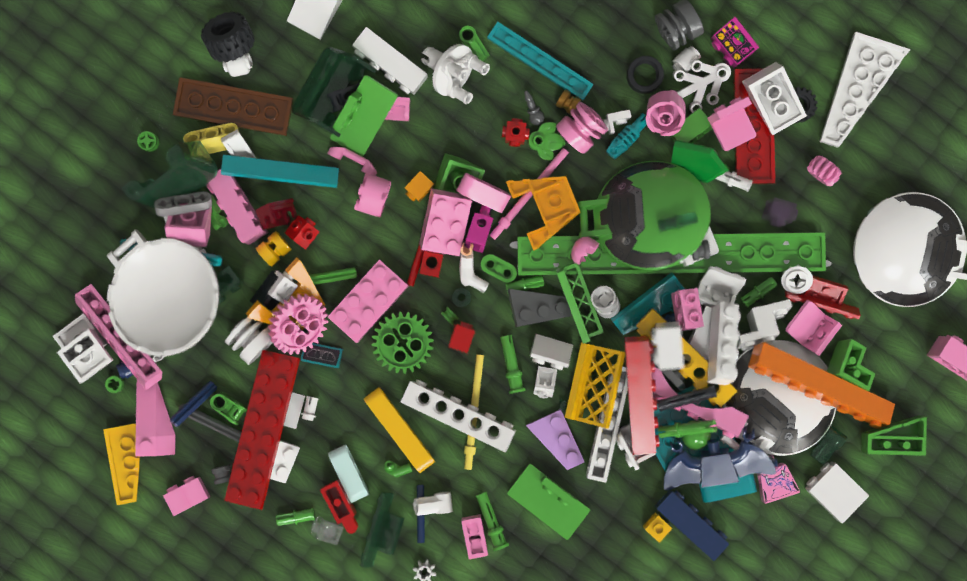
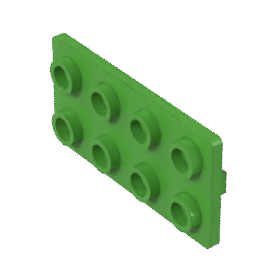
M365 75L357 90L350 95L337 118L330 139L364 157L395 103L398 94L370 76Z
M532 464L526 467L507 492L510 497L566 540L572 536L590 512L587 506Z

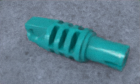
M642 113L632 125H627L614 138L606 150L609 156L616 159L639 138L640 132L647 125L645 114Z

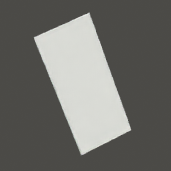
M292 392L284 426L296 429L305 399L304 395Z

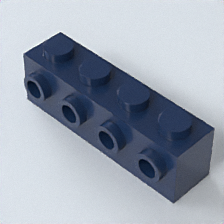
M668 490L654 507L707 556L715 561L729 545L726 541L728 537L722 531L718 530L716 532L711 528L713 523L705 516L703 519L697 515L699 510L691 503L687 506L683 502L685 498L677 490L674 493Z

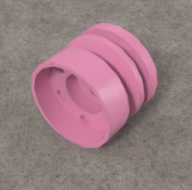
M579 101L576 105L577 110L572 109L570 111L574 120L565 116L556 127L570 145L585 154L594 145L590 136L600 139V133L605 134L608 128L602 118L592 108Z

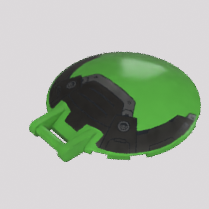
M646 161L628 166L615 174L605 184L597 200L580 201L577 203L581 212L579 239L590 237L594 240H599L608 254L615 260L638 270H662L681 263L682 260L692 255L702 244L701 242L708 232L711 218L709 199L698 179L686 169L664 161ZM587 210H593L594 231L588 230Z

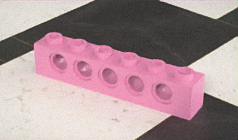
M90 284L75 294V301L78 307L143 388L147 390L162 379V371L148 354L130 347L117 334L109 317V305L93 285Z

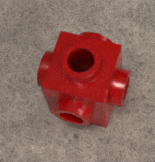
M517 118L507 121V126H503L502 137H506L505 143H509V146L512 147L524 145L525 140H529L530 128H526L527 123H523L522 119ZM519 129L520 133L515 135L512 130Z
M298 215L285 231V234L306 250L320 231L314 227L316 223L310 218L306 217V219H303Z

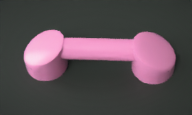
M331 147L327 154L338 160H341L344 155L363 165L361 170L363 173L374 176L377 174L375 167L368 159L347 148Z

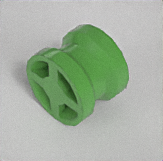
M145 131L139 134L137 143L141 149L153 152L158 149L160 140L157 135L150 131Z

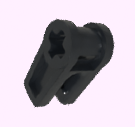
M360 83L326 94L333 106V113L344 108L348 100L345 98V95L354 93Z

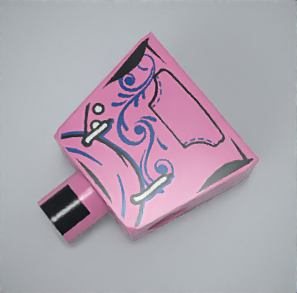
M768 455L771 459H774L773 455ZM779 463L775 467L776 474L774 475L757 473L760 499L765 504L800 493L788 467L784 463Z

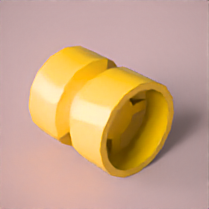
M274 231L268 237L267 242L263 241L255 248L271 267L280 260L279 256H285L292 250L290 245L277 231Z

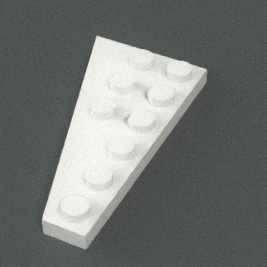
M858 32L853 34L819 142L834 147H839L853 129V126L864 114V111L875 99L910 49Z

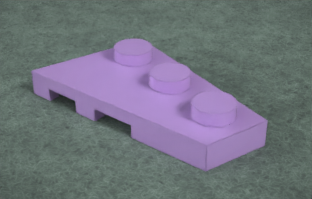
M561 409L526 425L567 470L584 463V459Z

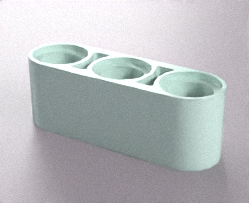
M345 444L328 452L331 463L350 502L353 503L368 496L367 486L347 445Z

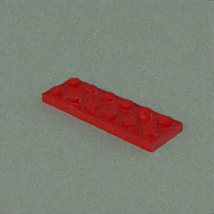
M762 69L733 70L734 99L740 97L743 100L749 97L742 81ZM750 99L752 104L744 108L756 132V137L735 147V172L741 177L753 180L752 184H775L774 135L770 133Z

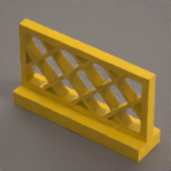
M581 343L565 418L609 429L625 352ZM597 350H599L603 356V358L598 362L595 359ZM617 354V363L612 365L609 358ZM606 361L609 369L602 373L599 366ZM596 369L599 377L593 381L591 376L592 372ZM612 373L614 377L613 382L608 385L605 377ZM602 381L605 388L598 392L595 385ZM592 388L595 396L589 400L587 397L588 390ZM607 392L609 400L604 404L601 396ZM598 400L601 407L594 411L591 403ZM588 407L591 415L587 418H582L584 409ZM602 411L605 414L604 423H600L597 417Z

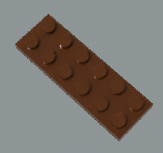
M180 77L173 115L221 125L235 123L238 128L287 136L293 98Z

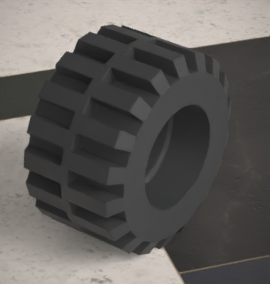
M239 12L219 14L210 19L201 31L202 41L210 56L218 62H229L243 57L245 53L250 51L249 49L253 47L255 42L254 34L245 16Z

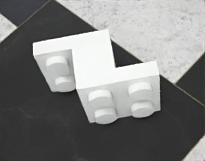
M790 299L752 308L747 315L751 333L739 336L737 349L742 348V351L753 349V346L763 342L769 345L772 344V341H775V338L780 334L776 320L784 318V315L791 309Z
M84 313L53 336L61 347V350L57 352L80 384L113 361L104 348L108 343Z

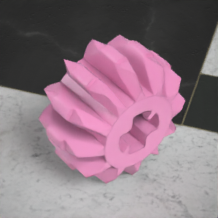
M816 156L807 167L808 172L814 178L827 186H833L842 174L835 164L823 156Z

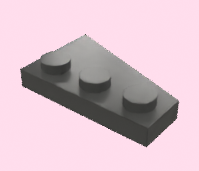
M514 289L507 290L515 327L572 316L566 297Z

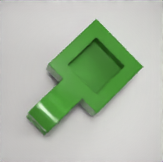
M211 195V222L213 228L218 230L220 227H226L229 222L224 216L219 214L222 210L213 195Z

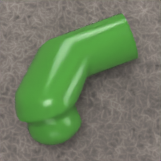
M391 460L384 463V470L394 477H400L413 472L410 463L402 466Z

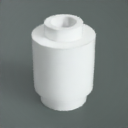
M692 46L685 48L672 60L674 64L672 67L674 70L682 69L687 73L691 70V61L694 59L699 60L701 55Z

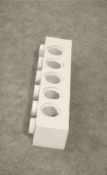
M622 367L609 429L599 426L596 428L586 472L588 479L605 483L607 481L628 390L626 367ZM612 373L608 376V385L613 382L614 377ZM607 392L604 394V404L607 403L609 400V395ZM603 411L599 415L598 420L600 423H604L605 414Z
M417 379L416 382L410 381L401 403L503 452L508 450L516 433V430L513 429V424L504 420L501 423L495 420L496 416L487 412L484 415L478 412L479 408L471 404L465 406L461 404L462 400L454 396L448 398L443 395L444 391L435 387L433 390L426 387L427 383ZM424 392L429 395L428 403L421 401L420 397ZM440 401H444L447 405L444 412L438 409ZM457 409H461L464 412L462 420L455 417ZM477 417L481 420L482 425L480 428H475L472 425L473 418ZM491 426L498 427V436L490 434L489 429Z

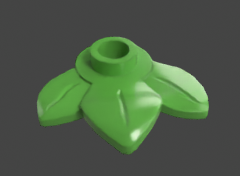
M553 122L540 125L538 131L529 135L528 145L531 149L536 150L539 157L544 160H553V151L561 149L565 145L564 139L555 133L556 123ZM537 137L540 138V144L535 142Z

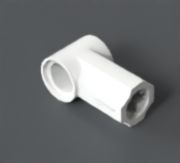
M451 492L435 493L434 496L415 498L413 502L415 514L418 516L431 513L445 514L453 512Z

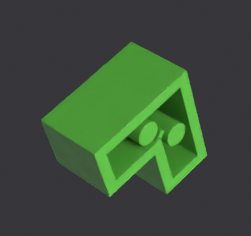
M853 339L837 342L827 372L867 391L870 390L875 376L874 372L861 366L866 351L865 346Z

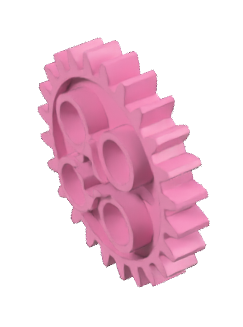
M298 294L296 299L290 296V302L284 299V306L278 305L279 311L272 312L275 318L269 319L273 324L268 326L271 330L268 335L271 337L270 340L274 346L283 353L288 352L292 355L293 352L299 354L300 349L306 352L307 346L312 349L313 342L319 343L317 338L323 337L321 331L327 330L323 325L328 323L325 319L328 314L325 312L326 308L314 296L310 297L307 294L301 296ZM292 315L308 330V333L305 334L288 316Z

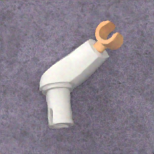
M463 242L460 250L459 265L461 283L465 287L470 285L484 293L489 282L479 278L474 273V245L471 244L470 248H466Z

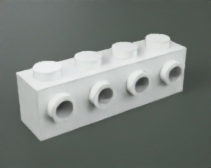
M367 27L352 45L355 49L354 53L358 57L368 59L370 61L369 65L377 71L381 69L385 72L384 76L392 83L394 81L400 84L399 88L406 94L412 93L415 95L428 78L427 73Z
M719 302L712 307L707 383L726 386L734 382L737 377V368L735 367L739 354L737 349V341L740 335L738 322L741 317L739 305Z

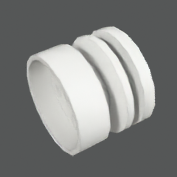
M249 317L241 320L231 330L230 335L225 340L227 345L237 341L232 347L233 351L240 347L244 348L240 353V357L248 365L261 356L262 350H267L272 344L271 337L268 335L271 330L266 328L260 332L259 328L263 322L258 321L253 325L255 320Z

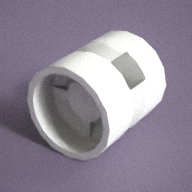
M600 286L593 291L591 302L601 317L612 318L618 314L620 302L612 288Z

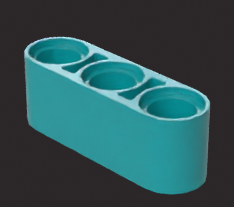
M754 474L741 478L738 475L739 482L702 488L700 482L702 501L704 503L757 492Z

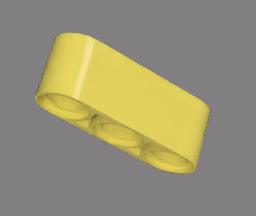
M235 123L222 124L188 132L184 135L183 141L191 157H199L227 150L221 138L235 130L239 131Z

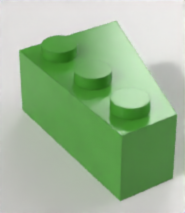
M918 415L881 427L880 429L875 428L862 432L861 452L866 454L926 456L927 417Z

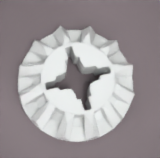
M800 265L790 266L788 270L783 272L781 277L782 286L790 293H804L813 283L812 273L807 267H801ZM798 274L801 279H799L797 285H795L794 279L792 278H795Z

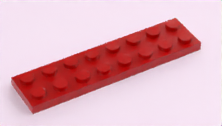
M262 350L224 501L263 510L300 358Z

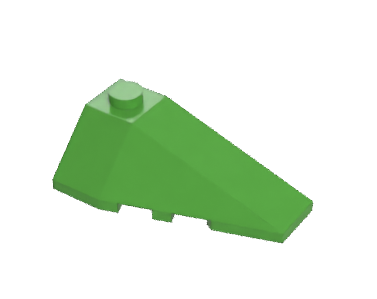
M445 153L434 189L459 193L456 189L465 173L482 180L485 170L463 158Z

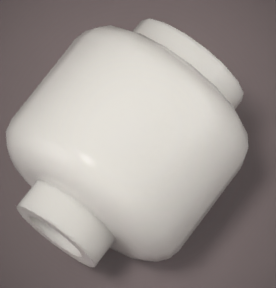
M245 53L243 57H239L234 61H223L225 72H229L232 77L248 74L250 68L253 67L249 53Z

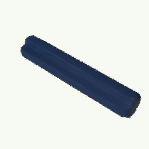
M209 381L170 418V422L178 427L217 390V386L212 381Z

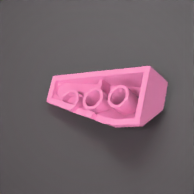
M137 380L136 456L175 455V433L158 382L145 390Z

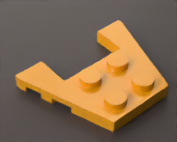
M566 176L506 181L513 199L532 192L544 221V227L527 233L533 251L537 250L581 213Z
M296 257L285 269L289 275L298 281L296 283L298 287L291 296L295 299L298 294L301 296L305 294L310 297L314 296L325 306L304 265ZM256 301L246 312V315L251 319L271 325L273 323L269 319L275 318L272 312H278V305L283 307L284 304L279 302L270 311L259 301ZM289 315L288 318L303 331L305 327L292 315Z

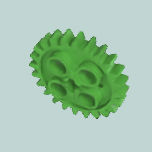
M399 312V317L392 313L391 320L385 317V324L379 322L382 328L374 329L378 336H372L373 339L377 340L372 346L377 347L373 354L379 353L380 355L377 361L384 360L382 367L388 364V371L395 367L396 373L403 369L404 374H406L407 368L414 372L415 365L420 369V362L427 363L424 357H431V354L427 351L434 349V347L429 345L434 339H429L428 336L432 332L426 331L429 325H422L424 319L417 321L416 314L413 318H410V312H407L406 317H403V313ZM403 324H408L411 328L408 335H404L400 331ZM393 328L398 331L402 339L408 340L406 345L412 352L413 357L409 356L404 346L398 345L400 340L393 332ZM387 335H392L395 338V342L391 346L385 343L384 339ZM413 340L421 342L422 347L420 350L415 351L412 349L411 343ZM401 350L405 353L406 358L404 361H398L395 358L397 351Z

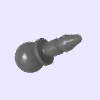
M524 91L525 101L529 108L527 113L530 114V122L533 125L542 124L544 114L540 111V107L535 105L531 94L528 91Z

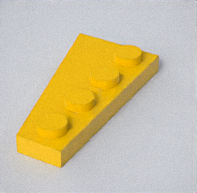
M136 423L103 429L116 504L122 505L136 502L140 456H136Z

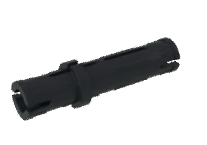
M714 385L698 390L694 388L691 392L657 400L659 411L662 412L695 402L699 404L702 400L717 397Z

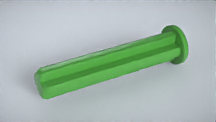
M353 267L309 276L313 284L317 285L356 278L357 270Z

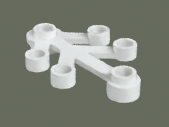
M694 59L690 63V68L694 72L702 70L711 74L700 77L686 73L682 69H676L673 72L675 80L692 82L691 85L677 92L678 95L684 98L696 91L694 100L689 106L692 113L695 112L693 111V106L698 105V109L701 108L702 110L700 104L706 87L711 82H713L712 89L707 94L706 100L711 105L718 103L720 86L731 75V69L727 64L717 63L715 66ZM698 62L699 67L694 69V64ZM720 70L725 71L722 76H719ZM682 72V77L677 78V73ZM715 96V100L711 102L710 97Z

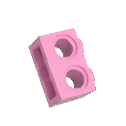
M698 288L671 293L675 321L680 322L681 331L704 327Z
M481 514L463 517L461 522L469 559L488 556Z

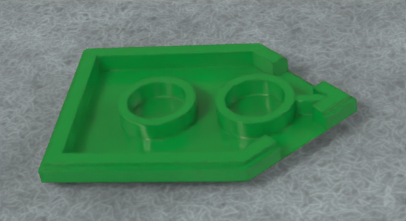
M675 140L671 163L689 171L699 182L709 183L730 170L718 157V153L714 148Z

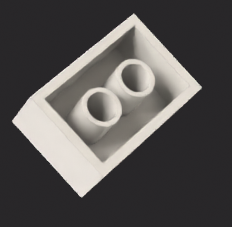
M680 322L656 323V328H652L653 345L657 344V348H654L655 365L659 364V370L684 368Z

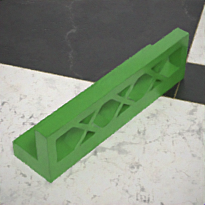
M574 262L556 269L584 344L590 342V337L604 332L591 302L580 267ZM576 267L578 274L575 281L567 278L565 271ZM575 285L584 289L581 298L573 295ZM582 302L590 305L591 309L588 316L579 311ZM588 320L595 322L598 329L588 333L586 330Z

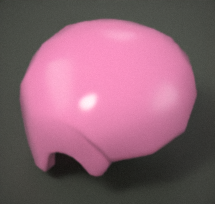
M590 237L578 239L571 250L573 262L578 265L581 262H585L584 256L592 255L598 248L599 243Z

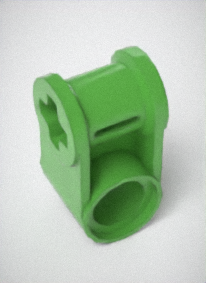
M224 392L215 394L210 400L211 407L234 425L239 424V419L248 409L245 405ZM217 397L224 399L225 404L223 407L216 404Z

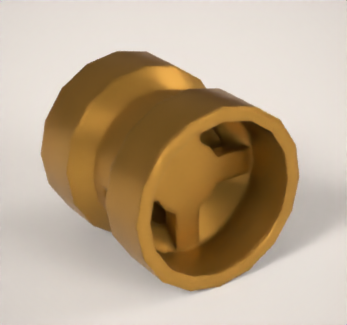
M565 89L556 106L564 108L568 114L572 115L570 111L576 109V105L582 99L577 96H571V92Z

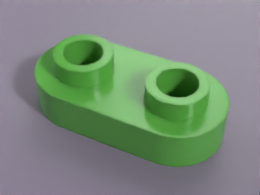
M486 255L481 260L482 270L502 282H512L517 276V270L512 264L495 255ZM488 261L494 262V266L492 268L487 267ZM505 270H510L511 275L509 277L504 276L503 272Z

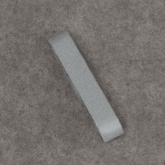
M197 192L160 198L154 203L155 212L158 216L166 217L207 210L212 206V197L208 192Z

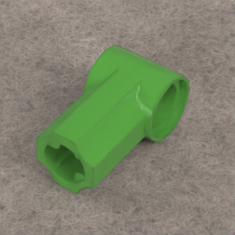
M464 26L459 32L460 42L469 47L472 53L478 56V59L484 61L490 56L477 36L475 29L471 26ZM465 31H469L472 33L473 38L465 40L462 34Z

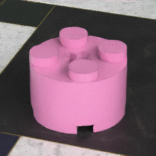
M674 90L661 91L650 97L646 112L648 128L654 133H660L661 136H671L678 133L685 122L686 106L684 100Z
M365 173L363 183L360 185L358 192L359 199L356 201L354 210L381 217L390 191L391 181Z

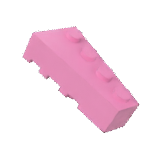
M220 169L206 178L208 184H206L207 188L212 194L216 195L218 206L221 210L225 211L226 218L229 224L234 227L241 243L250 245L268 234L266 229H262L254 208L234 176L221 175Z

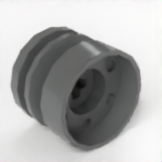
M680 0L673 4V13L665 9L663 14L658 13L655 15V22L661 37L674 51L680 45L686 44V37L694 40L704 33L698 14L687 0Z

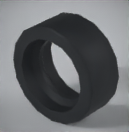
M641 56L630 64L626 79L634 91L640 94H648L660 86L664 78V70L657 59L651 56ZM641 64L651 65L656 71L655 81L648 86L638 84L634 78L636 67Z

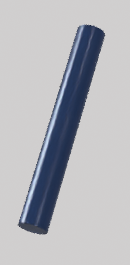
M424 484L417 485V498L424 497ZM425 515L417 516V543H425Z

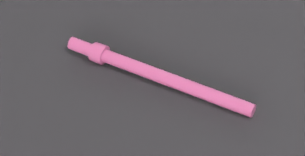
M563 148L537 179L548 178L569 152ZM532 192L524 194L505 217L502 216L498 221L499 224L490 234L494 240L504 229L511 225L512 219L533 196Z

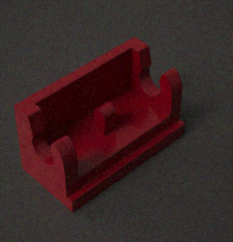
M293 198L271 202L255 210L263 230L289 224L288 211L291 212L293 218L297 217Z

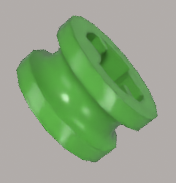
M446 307L445 312H441L451 325L454 324V320L459 319L449 307Z
M111 376L105 382L106 389L111 393L120 392L125 386L124 380L120 376ZM113 379L115 382H119L118 389L111 387L110 383H113Z

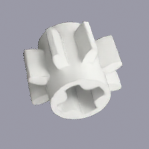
M428 559L425 563L419 560V567H413V571L417 572L414 579L419 578L421 581H431L430 577L436 576V572L432 571L435 568V564H428ZM423 568H427V572H429L426 573V576L422 575Z

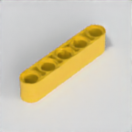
M380 387L364 398L366 404L419 473L435 463L432 455Z

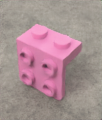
M738 97L730 102V106L725 107V105L714 109L715 113L708 117L724 151H729L756 137V132L744 108L752 104L749 97L743 100Z
M807 300L786 327V332L803 347L820 356L842 325L825 315L813 302Z

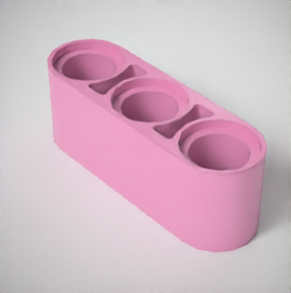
M465 173L456 189L460 194L500 213L503 212L511 198V195L504 190L468 173Z

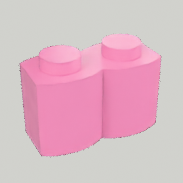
M193 475L184 480L185 484L179 488L176 484L166 490L167 494L163 495L173 516L210 497L201 477L195 479Z

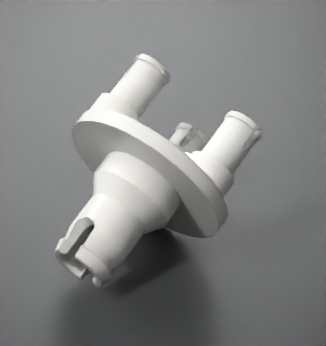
M456 44L444 53L433 47H427L422 52L429 59L422 58L421 61L434 70V89L441 95L457 98L464 104H469L473 94L461 87L467 81L472 69L482 75H486L490 69L489 64L478 59V56L473 54L472 50L463 44Z

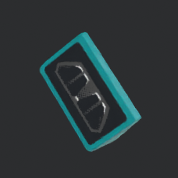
M312 343V349L307 346L306 352H302L300 361L339 368L343 349Z

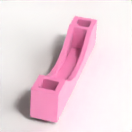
M655 367V372H651L652 379H655L656 391H652L653 398L661 400L678 395L667 383L662 371ZM691 403L673 408L679 412L681 409L688 412L687 416L696 421L698 418L703 421L715 420L717 424L709 427L717 426V428L723 431L722 434L730 439L739 437L749 417L733 407L710 409Z

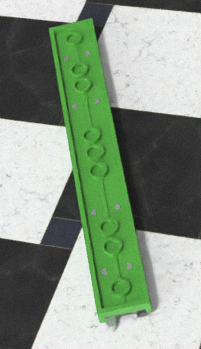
M825 233L713 234L719 252L710 256V259H702L684 267L683 264L679 263L670 268L653 271L634 269L622 262H618L608 254L599 240H595L599 243L598 248L592 255L584 256L586 261L581 262L579 267L582 275L670 274L671 272L706 273L711 266L720 267L729 273L784 272L790 266L800 265L801 267H807L810 272L826 271V267L832 263L826 260ZM552 236L535 251H533L528 237H517V241L512 242L510 247L518 249V276L557 275L556 269L574 263L571 258V250L579 236ZM576 267L565 271L566 275L578 274Z

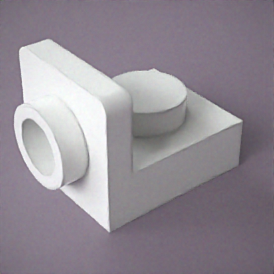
M630 110L610 113L605 116L606 119L603 122L608 128L609 135L615 133L614 122H616V125L627 123V120L631 118Z
M277 270L275 274L279 278L268 291V294L284 304L283 300L287 301L298 285L292 281L294 278L286 271L282 274Z
M538 366L534 395L540 398L553 396L557 369Z

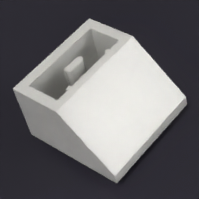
M535 334L529 356L533 357V362L543 365L545 361L550 362L551 367L563 370V367L568 368L573 345Z

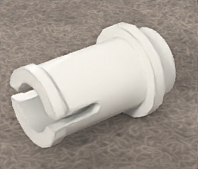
M307 396L304 412L301 415H303L302 419L313 421L316 418L315 411L319 399Z

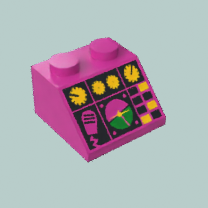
M736 17L730 20L711 38L712 46L715 50L721 51L728 66L732 65L733 68L737 67L759 48Z

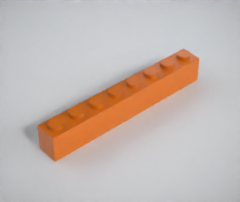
M765 342L754 346L748 367L753 369L755 373L771 377V380L774 382L786 384L791 390H799L806 397L816 398L823 405L833 406L837 408V411L845 414L848 413L858 421H865L873 428L880 429L890 425L895 407L894 403Z

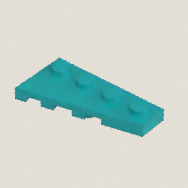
M671 272L612 317L611 320L622 335H625L637 329L636 324L652 308L660 315L669 311L674 312L671 293L685 289Z

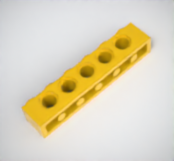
M652 308L636 324L638 327L636 331L641 336H648L653 342L652 328L656 327V323L667 321ZM681 336L682 353L690 355L691 359L688 363H683L684 368H680L679 373L686 379L690 377L694 381L692 385L697 390L708 387V361ZM698 367L703 368L705 371L701 377L694 375V370ZM731 383L726 386L718 384L716 389L717 397L707 400L714 406L718 404L722 407L737 392V389Z

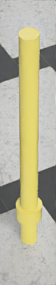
M476 354L471 405L478 408L484 355ZM477 417L473 418L472 425L475 428L477 425ZM470 435L467 437V446L464 447V454H466L464 469L472 470L473 455L476 452V447H474L475 438Z

